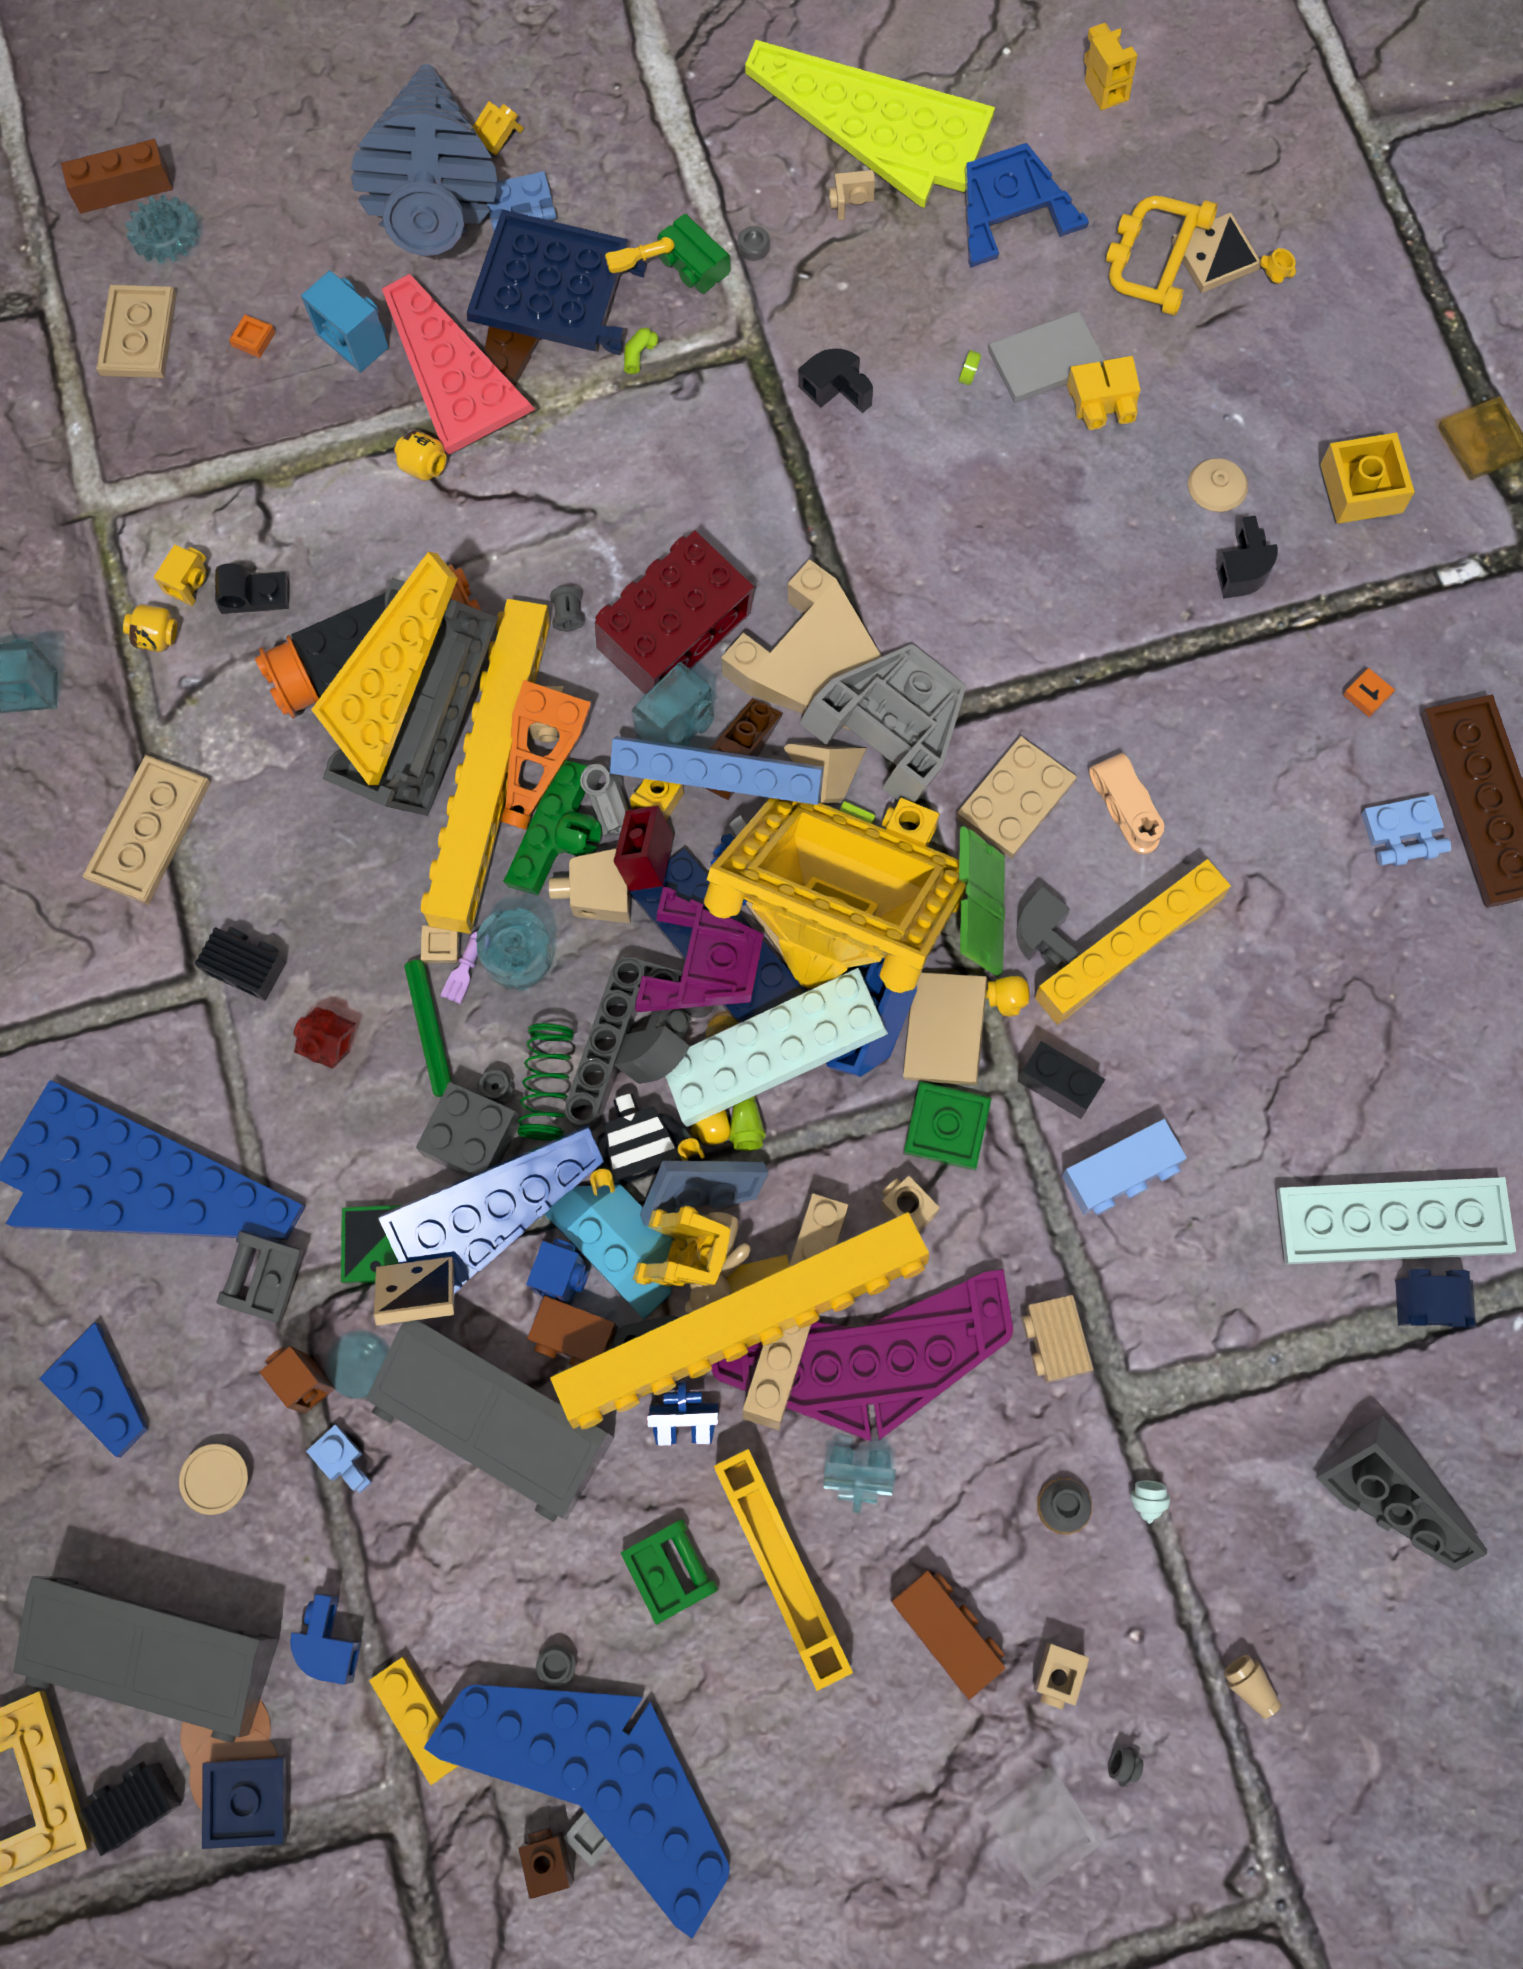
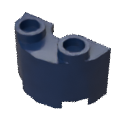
M1430 1269L1407 1270L1408 1278L1395 1280L1398 1326L1442 1325L1447 1327L1475 1328L1473 1280L1470 1279V1271L1449 1270L1446 1271V1276H1432Z

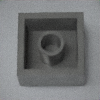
M449 1081L416 1149L424 1157L469 1177L501 1163L519 1127L518 1120L520 1117L515 1110Z

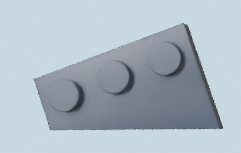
M662 1161L640 1213L641 1220L644 1226L649 1225L652 1211L657 1209L664 1210L667 1213L679 1212L680 1207L684 1206L697 1208L710 1204V1207L717 1209L755 1200L769 1172L764 1162Z

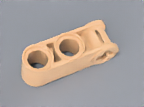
M1120 753L1089 768L1091 781L1096 791L1102 796L1110 816L1119 826L1129 847L1138 854L1152 853L1159 845L1165 825L1154 807L1147 789L1135 774L1129 758L1124 753Z

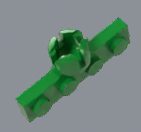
M566 760L555 776L552 784L542 797L503 880L509 888L538 896L558 854L568 853L582 856L596 852L597 847L587 845L586 840L596 843L601 842V824L594 816L578 812L579 805L585 795L580 779L582 772L588 767L587 765Z

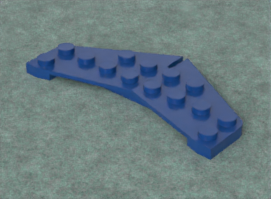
M470 1685L464 1688L427 1741L424 1749L439 1760L580 1805L673 1925L693 1939L729 1877L730 1869L728 1861L651 1703H648L628 1735L622 1730L643 1697L488 1685Z

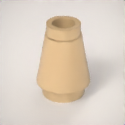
M1243 1655L1235 1659L1225 1669L1224 1676L1228 1679L1227 1686L1259 1713L1263 1719L1270 1718L1279 1711L1282 1704L1277 1699V1695L1258 1660H1252L1249 1655Z

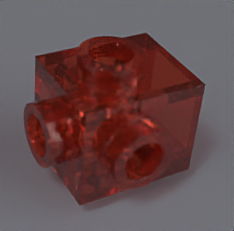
M316 1007L306 1017H301L294 1028L293 1035L296 1037L294 1053L333 1069L350 1053L356 1023L336 1015L331 1010Z

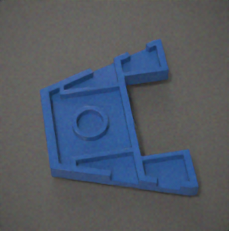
M1027 143L966 163L965 190L968 261L970 268L998 258L999 251L989 227L996 223L1047 206L1059 237L1085 229L1089 224L1083 212L1080 214L1071 203L1073 199L1051 178L1052 173Z

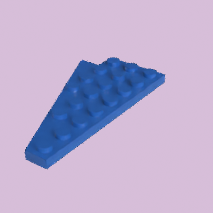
M49 1080L0 1163V1181L23 1192L5 1223L14 1228L237 1238L239 1230H245L269 1239L288 1240L305 1209L304 1205Z

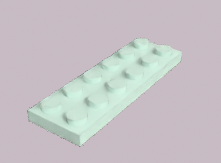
M859 968L690 1046L682 1061L673 1071L666 1075V1079L681 1120L688 1127L888 1033Z
M1505 1177L1283 1187L1276 1190L1285 1265L1508 1255L1516 1252Z

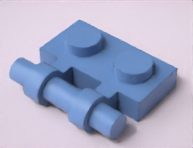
M545 171L494 182L497 187L494 202H487L490 210V219H493L491 220L493 231H495L502 209L549 221L557 219Z

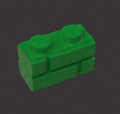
M684 213L673 222L672 226L669 225L659 233L658 241L662 240L663 237H668L675 244L670 253L658 255L660 260L667 267L673 266L679 272L681 280L687 287L692 288L694 286L701 294H705L715 286L716 282L719 283L729 275L731 271L730 255L687 214Z

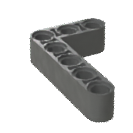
M634 957L620 958L615 962L565 1105L566 1116L574 1129L578 1130L589 1125L591 1131H593L601 1122L619 1069L614 1063L625 1035L631 1033L638 1013L635 1011L642 976L681 982L682 971ZM634 971L639 974L636 981L630 984L620 981L624 973ZM623 1004L627 1006V1011L623 1016L613 1017L609 1015V1011L614 1005ZM715 1006L681 1009L691 1017L702 1018L709 1015ZM608 1037L616 1040L615 1046L609 1051H601L597 1048L598 1043L604 1038ZM600 1071L605 1074L603 1081L598 1085L586 1083V1078L591 1072ZM589 1105L593 1108L589 1118L585 1120L574 1118V1113L578 1107Z

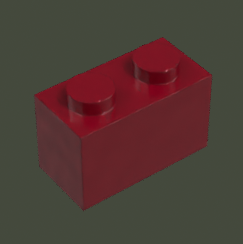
M658 805L625 812L613 862L629 891L663 886L674 834Z

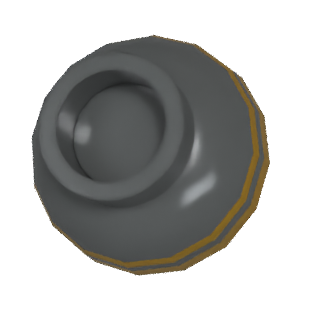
M1057 1478L1049 1481L1041 1489L1037 1497V1512L1041 1522L1047 1529L1057 1534L1070 1535L1079 1532L1088 1524L1092 1515V1501L1089 1492L1081 1483L1071 1478Z

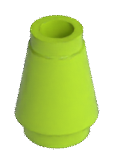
M755 1096L733 1106L729 1140L733 1142L734 1149L738 1151L760 1149L763 1146L766 1134Z

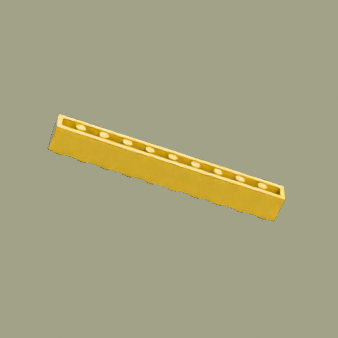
M507 599L504 611L498 612L496 623L497 638L496 641L490 642L488 649L490 665L488 671H483L480 679L482 695L480 702L476 701L472 709L473 729L471 733H466L463 751L466 753L463 764H458L455 773L456 793L455 796L450 795L447 803V816H449L447 827L441 828L438 837V847L441 848L438 860L433 859L430 866L429 878L432 881L430 891L424 892L421 900V913L424 914L429 927L467 934L472 933L506 800L509 758L513 738H511L512 713L523 680L536 683L551 624L547 605Z
M909 1212L556 1374L550 1377L572 1428L575 1429L579 1426L581 1429L591 1428L603 1420L602 1415L615 1409L618 1412L627 1411L640 1403L639 1398L652 1392L654 1395L666 1393L676 1386L675 1381L688 1375L691 1379L700 1377L708 1373L712 1369L711 1365L720 1360L726 1359L727 1362L739 1359L748 1353L747 1348L759 1342H762L763 1345L771 1344L784 1336L783 1331L797 1325L798 1328H805L818 1321V1315L830 1309H833L834 1312L844 1310L855 1302L854 1298L866 1292L870 1296L887 1289L890 1286L889 1282L903 1276L904 1279H909L925 1270L924 1265L928 1264L929 1251Z

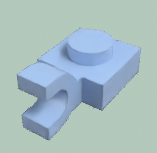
M334 1425L306 1451L332 1481H335L342 1475V1478L353 1491L357 1490L359 1493H362L372 1483L355 1463L363 1453L338 1425Z

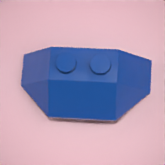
M883 958L877 963L849 967L840 976L859 968L888 1034L826 1062L827 1067L830 1069L862 1077L891 1056L916 995L917 985L913 990L903 993L889 990L879 976L885 960Z

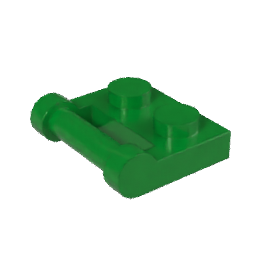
M684 1519L671 1524L620 1553L656 1625L719 1591L714 1579L710 1581L685 1532L688 1530ZM671 1539L696 1587L695 1590L688 1594L685 1593L661 1545Z

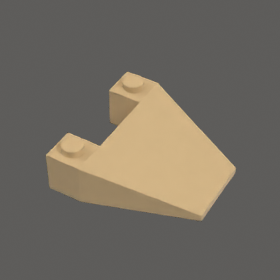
M810 559L787 583L788 603L804 615L777 646L769 652L745 633H742L721 657L723 676L748 695L805 714L813 698L831 679L882 657L837 579Z

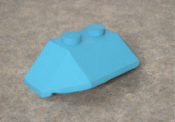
M603 1185L598 1188V1195L596 1196L593 1194L592 1186H576L551 1206V1209L544 1215L576 1246V1249L645 1320L672 1294V1286L653 1282L646 1285L635 1283L633 1276L637 1263H664L669 1254L672 1238L649 1228L648 1225H643L640 1217L643 1207L621 1185H615V1192L613 1193L610 1192L609 1186Z

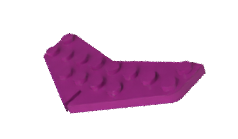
M1004 1269L983 1272L967 1279V1281L863 1327L854 1328L820 1322L813 1323L786 1409L871 1442L867 1406L873 1405L878 1441H880L1011 1339L1013 1324ZM762 1342L748 1347V1353L739 1359L730 1362L723 1359L712 1364L711 1371L714 1377L721 1383L748 1393L763 1348Z

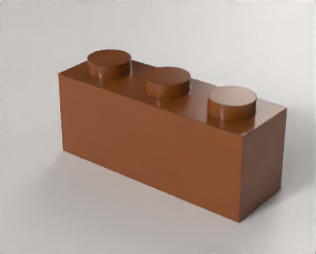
M155 139L61 163L67 190L80 214L173 190L167 164Z
M926 1570L890 1602L964 1696L970 1700L1006 1669L1000 1661L1005 1654L990 1636L983 1640L974 1629L979 1624L978 1620L965 1604L958 1608L948 1595L953 1592V1589L939 1572L932 1576Z

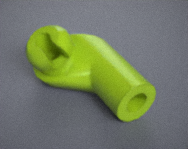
M640 328L625 344L624 371L626 373H639L641 352L644 348L652 350L657 345L658 335L656 332L650 331L649 328Z

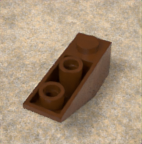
M752 698L710 750L758 757L783 713ZM705 788L726 800H729L735 793Z

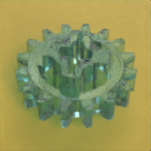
M162 194L160 201H155L150 196L149 204L144 205L139 202L137 205L140 210L138 212H129L132 221L125 223L129 231L126 233L127 238L138 255L143 254L146 261H150L156 256L158 262L162 264L164 258L169 256L170 260L174 262L176 261L175 254L180 253L186 256L185 247L195 246L192 237L199 236L196 227L198 222L188 204H181L178 197L175 196L171 201H168L166 195ZM179 219L182 221L181 227H180V224H179V222H178Z

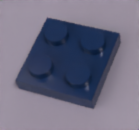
M287 1756L206 1761L202 1764V1849L279 1845L287 1842Z

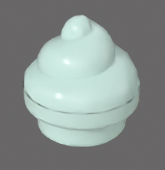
M1150 1480L1135 1483V1490L1131 1491L1130 1499L1134 1509L1140 1512L1141 1518L1150 1524L1159 1518L1170 1506V1495L1167 1494V1486Z

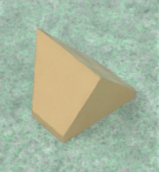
M789 743L784 747L793 762L824 767L820 800L822 804L841 802L845 798L867 749L863 747L814 743Z

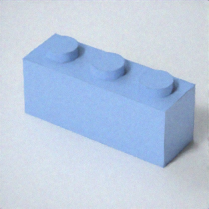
M1163 1119L1067 1168L1062 1178L1083 1215L1094 1211L1097 1216L1116 1206L1114 1199L1124 1194L1130 1199L1148 1189L1147 1182L1157 1177L1163 1182L1181 1172L1179 1166L1187 1157L1166 1120Z

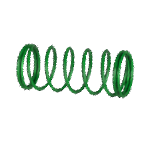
M536 1023L528 1027L527 1032L533 1038L526 1042V1046L538 1055L531 1056L524 1062L525 1067L536 1074L530 1075L522 1081L523 1086L535 1094L527 1095L520 1100L524 1108L534 1113L526 1114L519 1118L518 1123L520 1126L517 1128V1133L529 1139L552 1141L564 1136L565 1132L555 1126L523 1124L521 1121L533 1116L564 1118L566 1115L560 1112L536 1110L525 1105L523 1101L539 1096L567 1098L568 1095L556 1092H542L529 1087L525 1082L537 1077L569 1079L570 1076L563 1073L538 1071L528 1066V1061L544 1057L570 1060L572 1057L566 1054H546L533 1049L530 1046V1042L537 1039L572 1041L574 1039V1031L567 1026L559 1024ZM536 1030L558 1031L566 1034H547L537 1032Z

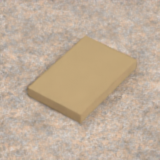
M110 285L96 367L100 376L164 378L177 296L174 287Z
M920 974L917 982V992L910 1008L903 1073L904 1080L965 1085L978 1084L988 981L986 976Z

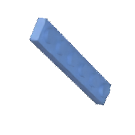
M620 736L612 739L610 774L818 805L821 800L823 766Z

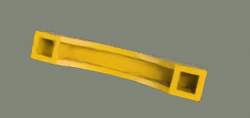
M1206 859L1042 983L1037 990L1035 999L1052 1020L1059 1025L1084 1006L1140 957L1181 928L1197 920L1222 901L1231 885L1214 865Z
M747 1449L714 1465L713 1467L767 1580L816 1691L852 1674L853 1671L750 1450Z

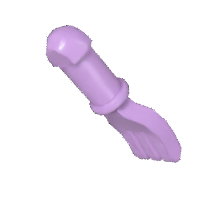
M481 930L472 932L468 937L469 942L462 957L458 960L460 965L451 972L441 992V997L448 998V1000L455 1001L458 1004L462 1003L471 981L469 976L470 968L475 967L474 963L482 945H485L486 937Z

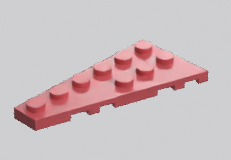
M411 274L382 288L439 441L443 444L444 451L448 455L535 410L529 401L499 371Z

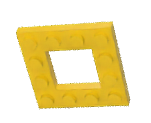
M45 1690L0 1708V1753L11 1748L14 1749L36 1823L35 1827L0 1841V1887L92 1847L88 1831L78 1813L81 1810Z

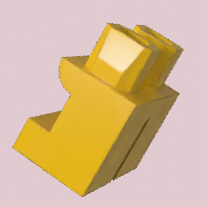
M1106 23L1093 26L1088 30L1087 38L1091 44L1090 49L1084 56V63L1087 66L1085 83L1100 111L1130 99L1132 77H1134L1138 56L1132 46L1122 49L1119 44L1121 28L1111 31Z
M1133 356L1105 360L1102 367L1100 362L1071 366L1067 381L1070 397L1073 396L1077 419L1083 418L1089 430L1105 426L1107 421L1106 414L1116 413L1118 423L1121 424L1133 423L1136 420L1138 413L1137 401L1141 390Z

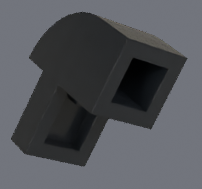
M837 348L827 349L815 354L798 368V387L820 408L838 393L847 398L861 413H864L872 406L873 385L863 373L859 374L860 357L853 352Z
M1256 516L1242 518L1235 534L1239 550L1223 552L1216 567L1223 599L1245 596L1259 590L1267 581L1276 562L1278 554L1277 544L1265 546V532L1263 528H1259Z

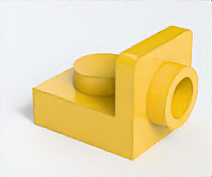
M488 101L473 125L484 146L495 155L498 154L513 129H516L519 133L524 129L515 121L519 116L503 103L498 108L490 101Z

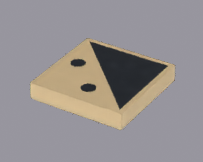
M1231 212L1215 218L1210 230L1195 227L1182 260L1201 293L1255 272L1261 266L1260 259ZM1179 233L1173 235L1171 242L1173 246L1175 245Z
M453 1257L376 1267L374 1301L376 1325L454 1315Z

